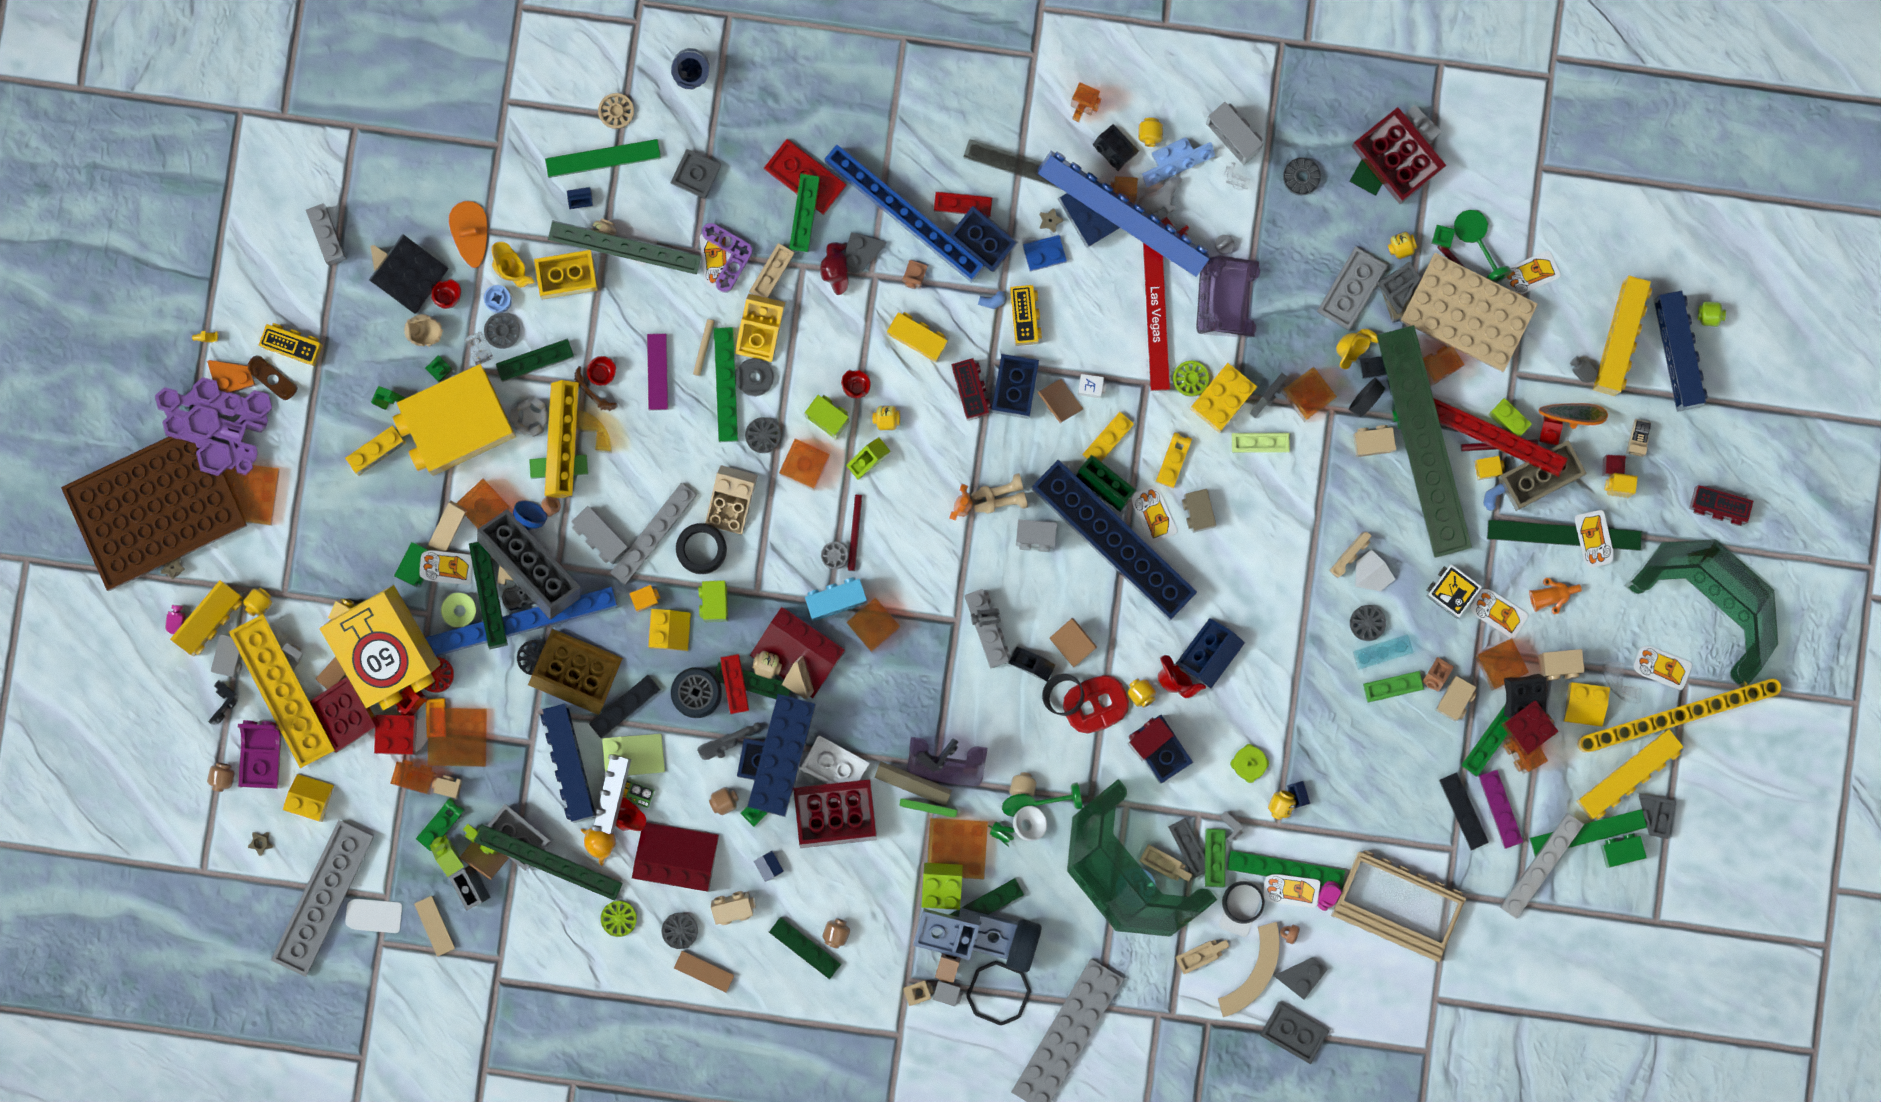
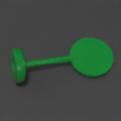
M1466 210L1460 213L1454 221L1455 234L1466 243L1478 242L1494 270L1487 276V279L1497 283L1508 277L1512 273L1510 267L1502 266L1497 268L1481 240L1488 231V223L1485 216L1476 210Z
M1078 782L1071 784V795L1035 801L1034 797L1028 794L1010 796L1002 803L1003 813L1014 817L1021 808L1026 806L1035 807L1037 805L1071 799L1075 809H1082Z

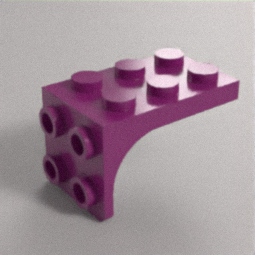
M243 720V724H238L237 727L241 733L238 787L278 789L281 731L279 726L270 721H262V725H257L258 722Z

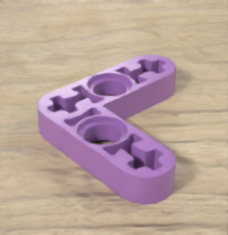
M708 223L702 229L704 239L731 254L716 280L717 289L722 293H727L733 288L752 255V248L750 244L716 224ZM714 228L715 234L719 235V232L723 234L719 237L718 242H716L717 237L714 235L708 237L706 229ZM730 237L733 243L731 246L725 247L722 245V239ZM736 241L739 242L737 245L738 247L742 249L744 247H747L748 254H743V256H741L740 250L736 248L734 252L732 251V249L735 247ZM733 262L738 263L740 266L739 270L735 273L731 272L728 268ZM725 272H727L730 276L735 277L734 279H732L731 277L729 278V287L725 286L724 288H721L720 281H725L727 275L724 274Z

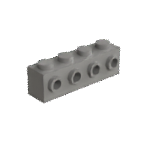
M983 589L965 595L970 614L975 613L977 615V610L990 609L988 605L991 603L988 592L984 593ZM976 623L975 628L990 669L1008 663V658L1011 655L1008 647H1003L1001 640L1004 639L1001 628L997 629L996 624L979 627L978 623Z

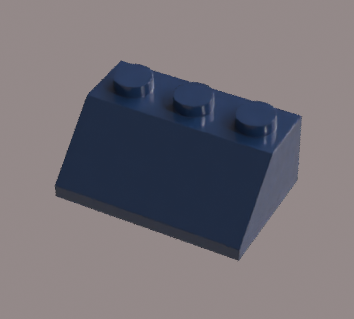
M1209 618L1176 664L1211 689L1245 642L1233 631Z

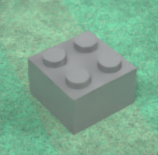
M1018 519L1016 546H1020V550H1031V547L1039 548L1038 551L1050 552V549L1055 547L1057 523Z

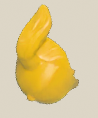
M496 242L492 245L491 250L494 259L492 267L500 278L513 281L520 288L534 283L531 276H525V265L509 244Z
M1361 329L1357 333L1344 335L1336 346V351L1342 358L1340 367L1344 370L1349 369L1352 362L1356 361L1358 356L1367 351L1371 342L1378 343L1377 334L1370 329Z

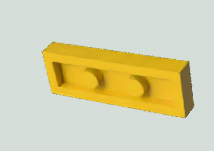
M1119 412L1085 450L1082 456L1088 459L1093 455L1102 462L1132 428L1134 423Z

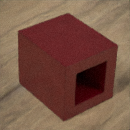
M1605 455L1603 457L1602 476L1610 477L1614 473L1625 474L1626 456Z

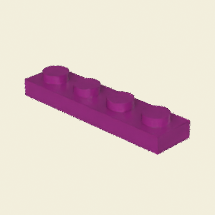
M1498 770L1478 776L1504 849L1523 843Z

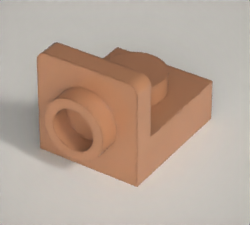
M909 260L902 282L911 289L921 288L928 266Z
M1437 657L1422 682L1430 689L1438 692L1454 667Z

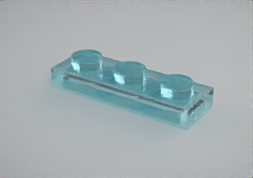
M1408 634L1353 651L1358 670L1414 653Z

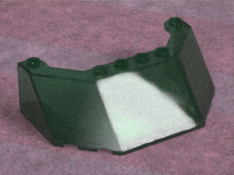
M1716 539L1662 542L1624 586L1634 594H1641L1651 589L1658 580L1686 579L1744 630L1746 652L1730 669V678L1739 687L1749 685L1778 646L1774 589Z
M1118 779L1072 817L1067 872L1115 931L1171 937L1218 899L1210 890L1204 888L1196 890L1189 897L1161 893L1113 834L1116 806L1127 795L1126 787Z

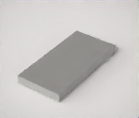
M1355 246L1318 308L1317 313L1350 331L1388 265Z

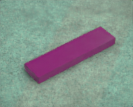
M647 334L648 410H668L667 334Z

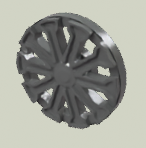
M497 313L486 321L484 335L488 343L493 347L506 349L517 342L520 335V327L513 316L507 313ZM502 317H506L504 323H502ZM495 318H498V324L494 321ZM489 324H492L494 328H489ZM513 327H516V328H517L516 331L510 330V329L513 328ZM509 334H513V335H516V336H515V338L513 339ZM497 337L495 342L491 341V339ZM505 337L510 341L509 344H506ZM500 339H502V345H498Z
M761 417L749 423L745 432V439L753 451L769 453L779 445L781 431L775 421ZM763 421H767L765 428L763 426ZM756 422H759L760 429L755 425ZM773 424L774 427L768 430L770 425ZM752 427V428H753L754 430H756L757 432H752V431H749V430H750V428ZM775 431L778 432L777 435H772V434H771V433H773V432H775ZM749 435L756 436L752 439L748 438ZM770 438L776 439V443H773ZM758 441L756 446L753 447L752 443ZM767 442L771 445L770 449L767 448ZM761 443H763V450H759Z
M1361 606L1352 613L1350 618L1352 633L1363 641H1373L1379 638L1386 627L1384 614L1375 606ZM1368 608L1372 610L1369 616L1367 611ZM1360 610L1364 611V616L1359 612ZM1377 611L1379 615L1373 618L1374 613ZM1355 615H1357L1361 620L1354 619ZM1380 618H1381L1382 621H1383L1382 623H1380V622H1375L1376 620H1378V619H1380ZM1353 624H1360V626L1355 628L1353 627ZM1375 626L1382 627L1381 631H1379ZM1363 629L1361 634L1358 635L1357 631ZM1371 630H1373L1376 633L1375 637L1372 636ZM1366 631H1368V638L1364 637Z
M674 913L664 921L661 930L662 937L670 947L684 949L692 945L696 940L698 927L695 920L688 914ZM675 916L678 917V923L673 919ZM684 916L686 919L682 924V917ZM670 921L673 924V927L667 925V922ZM691 921L692 925L686 927L687 923ZM665 929L672 930V932L665 933ZM695 929L694 933H690L688 930ZM673 935L672 939L668 941L667 937ZM686 935L691 936L692 940L689 941ZM678 938L677 945H673V942ZM681 938H683L686 945H681Z

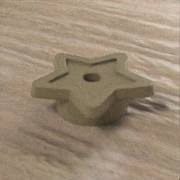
M1054 208L1049 213H1039L1042 219L1040 229L1047 228L1055 233L1057 224L1063 222L1062 218L1056 216Z
M181 558L166 564L161 570V574H169L172 580L179 576L185 570L180 565Z
M255 832L252 833L253 840L248 845V848L255 849L259 856H262L265 849L273 848V845L268 841V832L262 835Z

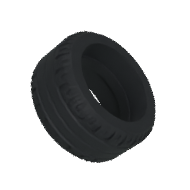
M696 523L688 526L680 533L676 542V555L679 562L688 571L695 574H708L717 570L725 560L727 553L726 541L721 532L714 526L706 523ZM696 533H707L716 540L717 554L708 564H694L686 556V542Z

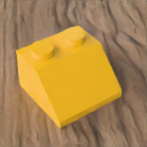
M651 609L648 647L650 649L688 651L691 613Z
M1569 683L1564 722L1602 727L1608 707L1610 687Z
M297 774L288 791L282 810L323 822L334 785Z

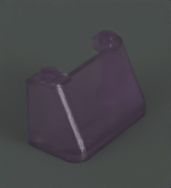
M1221 255L1209 258L1200 271L1196 322L1198 334L1243 338L1255 337L1256 324L1253 319H1248L1250 282L1255 281L1260 275L1259 261Z
M911 737L907 772L930 781L975 787L982 783L988 748L972 747L967 753L966 760L946 758L943 768L940 771L936 770V772H933L914 757L918 751L924 753L926 750L929 753L928 743L924 739ZM933 756L934 759L932 761H935L938 756Z

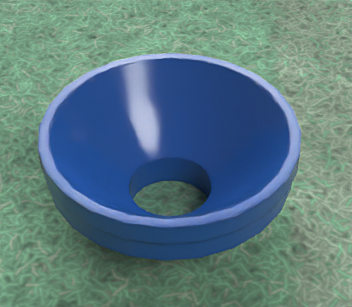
M522 500L518 501L514 506L513 515L527 530L537 529L545 524L547 514L539 505L531 501Z

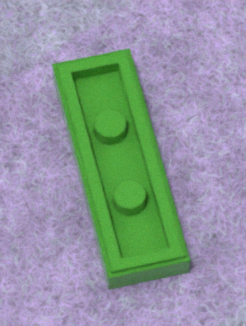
M575 455L573 476L588 475L587 455ZM547 458L529 459L531 479L545 478Z
M1420 671L1363 684L1367 703L1424 690Z
M900 799V807L955 818L957 815V810Z
M1205 829V887H1225V829Z

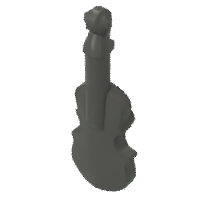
M518 586L507 588L503 591L502 600L507 610L521 609L525 604H535Z
M759 722L754 723L753 726H746L732 734H727L715 741L700 745L697 749L699 756L703 760H709L715 756H718V758L725 757L724 750L735 747L737 739L759 731L761 724Z

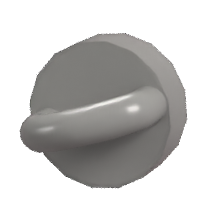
M1221 235L1216 239L1215 248L1219 253L1228 254L1232 251L1234 247L1232 237Z

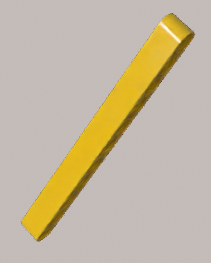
M1768 679L1582 736L1578 740L1577 745L1581 752L1589 753L1775 696L1781 691V684L1776 679ZM1768 683L1774 684L1775 691L1773 693L1768 692ZM1750 688L1755 689L1757 692L1754 699L1748 695ZM1731 694L1738 696L1737 704L1731 703ZM1714 699L1720 703L1718 710L1712 707L1711 703ZM1695 705H1699L1702 709L1699 716L1693 712ZM1676 711L1683 713L1682 721H1678L1675 718ZM1658 716L1665 719L1663 727L1659 726L1656 722ZM1640 722H1644L1647 725L1645 732L1639 731L1638 724ZM1622 727L1628 730L1627 738H1623L1620 735ZM1603 733H1607L1610 736V742L1607 744L1601 740ZM1586 738L1592 742L1590 749H1586L1583 746V741Z

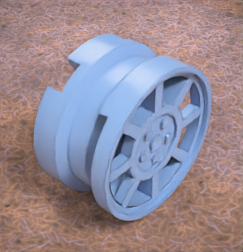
M493 285L486 290L484 303L492 312L502 313L511 306L512 296L505 287Z

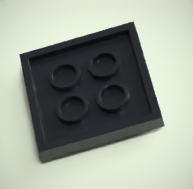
M402 234L369 281L416 314L431 294L434 286L442 279L449 268Z

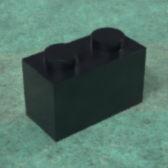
M469 865L449 876L466 911L491 898L478 872Z

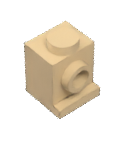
M443 775L442 779L434 777L432 782L433 793L458 799L463 780L457 779L456 782H453L454 778Z
M925 980L903 988L909 1006L931 999L930 995L934 994L931 984H926ZM921 989L923 991L922 996H916L915 991Z

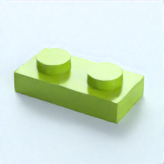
M467 824L463 828L466 832L465 837L474 843L478 830L472 825ZM481 845L479 847L487 855L490 853L493 855L497 854V851Z

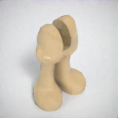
M1020 473L1014 474L1009 484L995 488L984 486L980 487L978 491L971 494L972 501L987 499L985 503L982 502L974 505L975 512L989 514L995 512V508L1006 505H1019L1022 509L1028 508L1024 492L995 499L996 496L1024 490Z

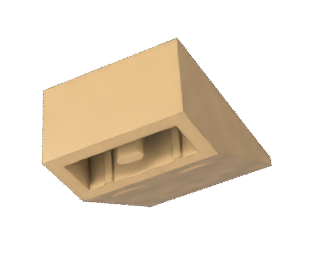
M721 465L716 475L705 523L715 528L742 535L758 475Z

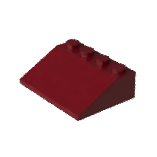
M1399 107L1358 138L1352 145V148L1399 204H1402L1446 167L1443 160Z
M781 606L750 656L755 659L756 654H760L762 651L777 655L779 663L782 664L779 676L783 679L786 678L794 662L803 656L814 690L810 696L813 699L846 651Z
M870 779L793 788L800 849L877 840Z
M646 822V826L640 834L631 879L709 892L719 835Z

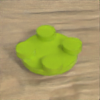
M1247 744L1236 753L1234 759L1230 762V766L1239 777L1245 779L1248 783H1252L1264 774L1269 766V760L1260 749L1252 744Z

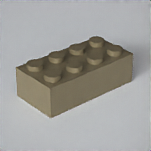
M1569 440L1550 449V451L1568 458L1559 477L1527 462L1498 477L1515 511L1587 474Z

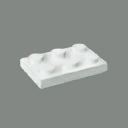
M819 735L800 769L826 784L861 780L869 763Z

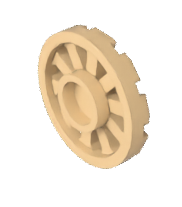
M609 94L599 104V118L609 128H623L632 121L634 115L633 104L623 94ZM612 97L615 98V103H612ZM619 98H623V100L619 104ZM626 102L629 103L628 106L623 107ZM604 109V110H607L608 112L602 113L601 110ZM631 110V113L628 114L624 111ZM622 116L627 117L629 119L625 121ZM614 118V124L611 125L610 122ZM618 118L622 122L621 125H618Z

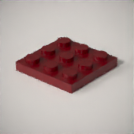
M345 677L309 701L335 753L379 726L370 707L366 708L348 677Z

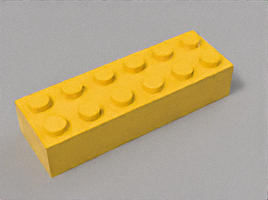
M1629 275L1623 280L1598 368V374L1595 379L1594 391L1616 396L1625 389L1627 379L1624 377L1630 371L1632 361L1629 359L1632 353H1635L1637 342L1634 341L1642 329V324L1639 323L1647 311L1645 302L1651 296V281Z

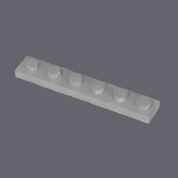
M680 483L610 574L626 585L696 497V494Z
M1566 813L1500 908L1514 918H1518L1583 827V823L1569 813Z

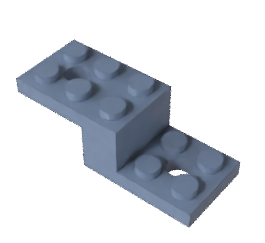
M923 908L913 946L970 960L972 951L1007 959L1017 928V922L963 908L960 910L959 917ZM939 928L943 932L940 935H934L932 930ZM990 933H997L999 937L992 940L988 935Z

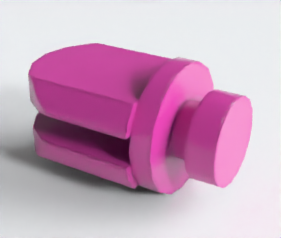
M172 605L171 609L173 611H168L165 628L170 634H175L185 622V613L181 612L183 610L182 605Z
M1327 881L1318 895L1319 902L1317 906L1321 910L1327 911L1329 907H1333L1341 895L1338 883Z

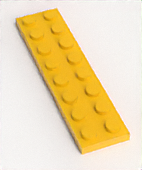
M264 614L229 631L299 768L335 751Z

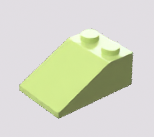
M661 734L602 739L605 771L608 770L609 754H616L631 759L628 776L665 772Z

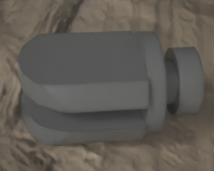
M1576 356L1569 363L1571 366H1574L1572 371L1582 382L1589 383L1596 379L1598 372L1588 360L1582 359L1580 361V358Z
M999 609L977 610V615L975 613L971 614L972 625L978 623L979 627L1001 622V617L998 616L1000 614Z

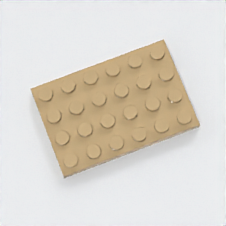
M1434 253L1400 321L1409 326L1414 325L1415 329L1504 372L1538 304Z

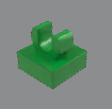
M1436 225L1431 244L1450 249L1455 229Z
M439 355L425 367L438 382L452 370Z
M746 807L740 814L755 827L768 813Z

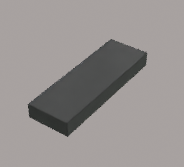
M1186 818L1168 826L1194 878L1204 874L1205 855Z

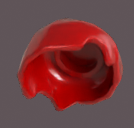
M453 279L439 281L432 289V300L435 305L443 309L453 308L460 301L461 297L459 283Z
M598 356L588 364L587 377L591 383L597 386H606L615 377L616 366L613 360L606 356Z
M848 370L842 376L841 386L843 392L848 397L857 399L865 397L869 393L871 382L868 375L861 370Z

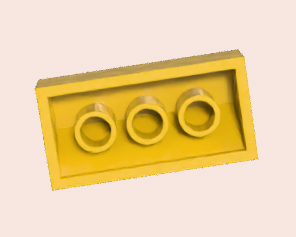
M219 580L170 640L191 656L200 655L205 649L204 644L208 640L211 641L218 632L216 630L220 625L224 626L229 621V615L233 610L237 611L243 604L241 600L244 597L227 583Z

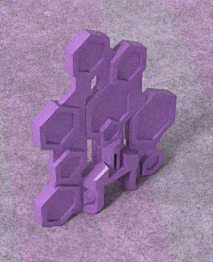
M202 377L193 385L192 390L186 396L166 387L155 395L158 410L164 411L167 416L162 421L165 435L195 443L196 447L200 448L196 452L200 471L219 476L226 469L232 470L236 467L237 473L247 475L253 469L252 463L256 461L257 448L254 445L242 442L246 429L259 433L266 429L268 422L266 414L272 410L269 394L254 390L246 398L230 392L220 391L217 381ZM181 405L186 407L194 405V407L189 412L180 410L179 408ZM218 413L230 417L237 414L241 417L237 421L232 422L219 418ZM214 436L227 440L230 445L212 440L211 438Z

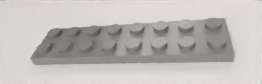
M338 820L271 961L307 977L374 836Z
M1089 960L1011 1093L1026 1102L1052 1101L1124 980L1122 977L1094 960Z

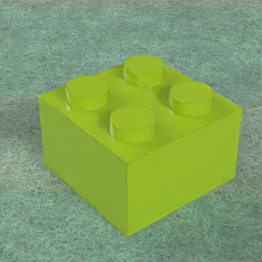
M817 395L804 412L805 417L836 440L850 422L848 412L840 406L838 408L833 406V401L827 396L823 395L821 397Z
M702 581V586H698L699 597L702 599V605H699V617L703 618L705 623L728 622L726 581Z
M924 862L921 908L960 910L963 865Z

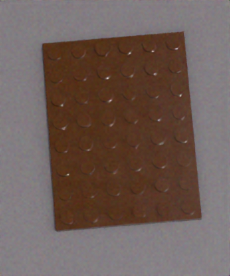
M168 436L61 487L107 591L122 586L247 527L224 473L222 472L219 476L200 471L196 455L200 448H197L195 443Z

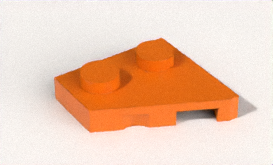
M212 360L207 361L212 379L217 381L220 391L233 393L255 386L248 366Z

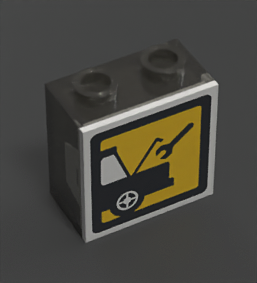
M1450 564L1448 567L1444 566L1440 570L1438 581L1436 583L1432 581L1426 589L1429 592L1426 597L1458 619L1482 587Z

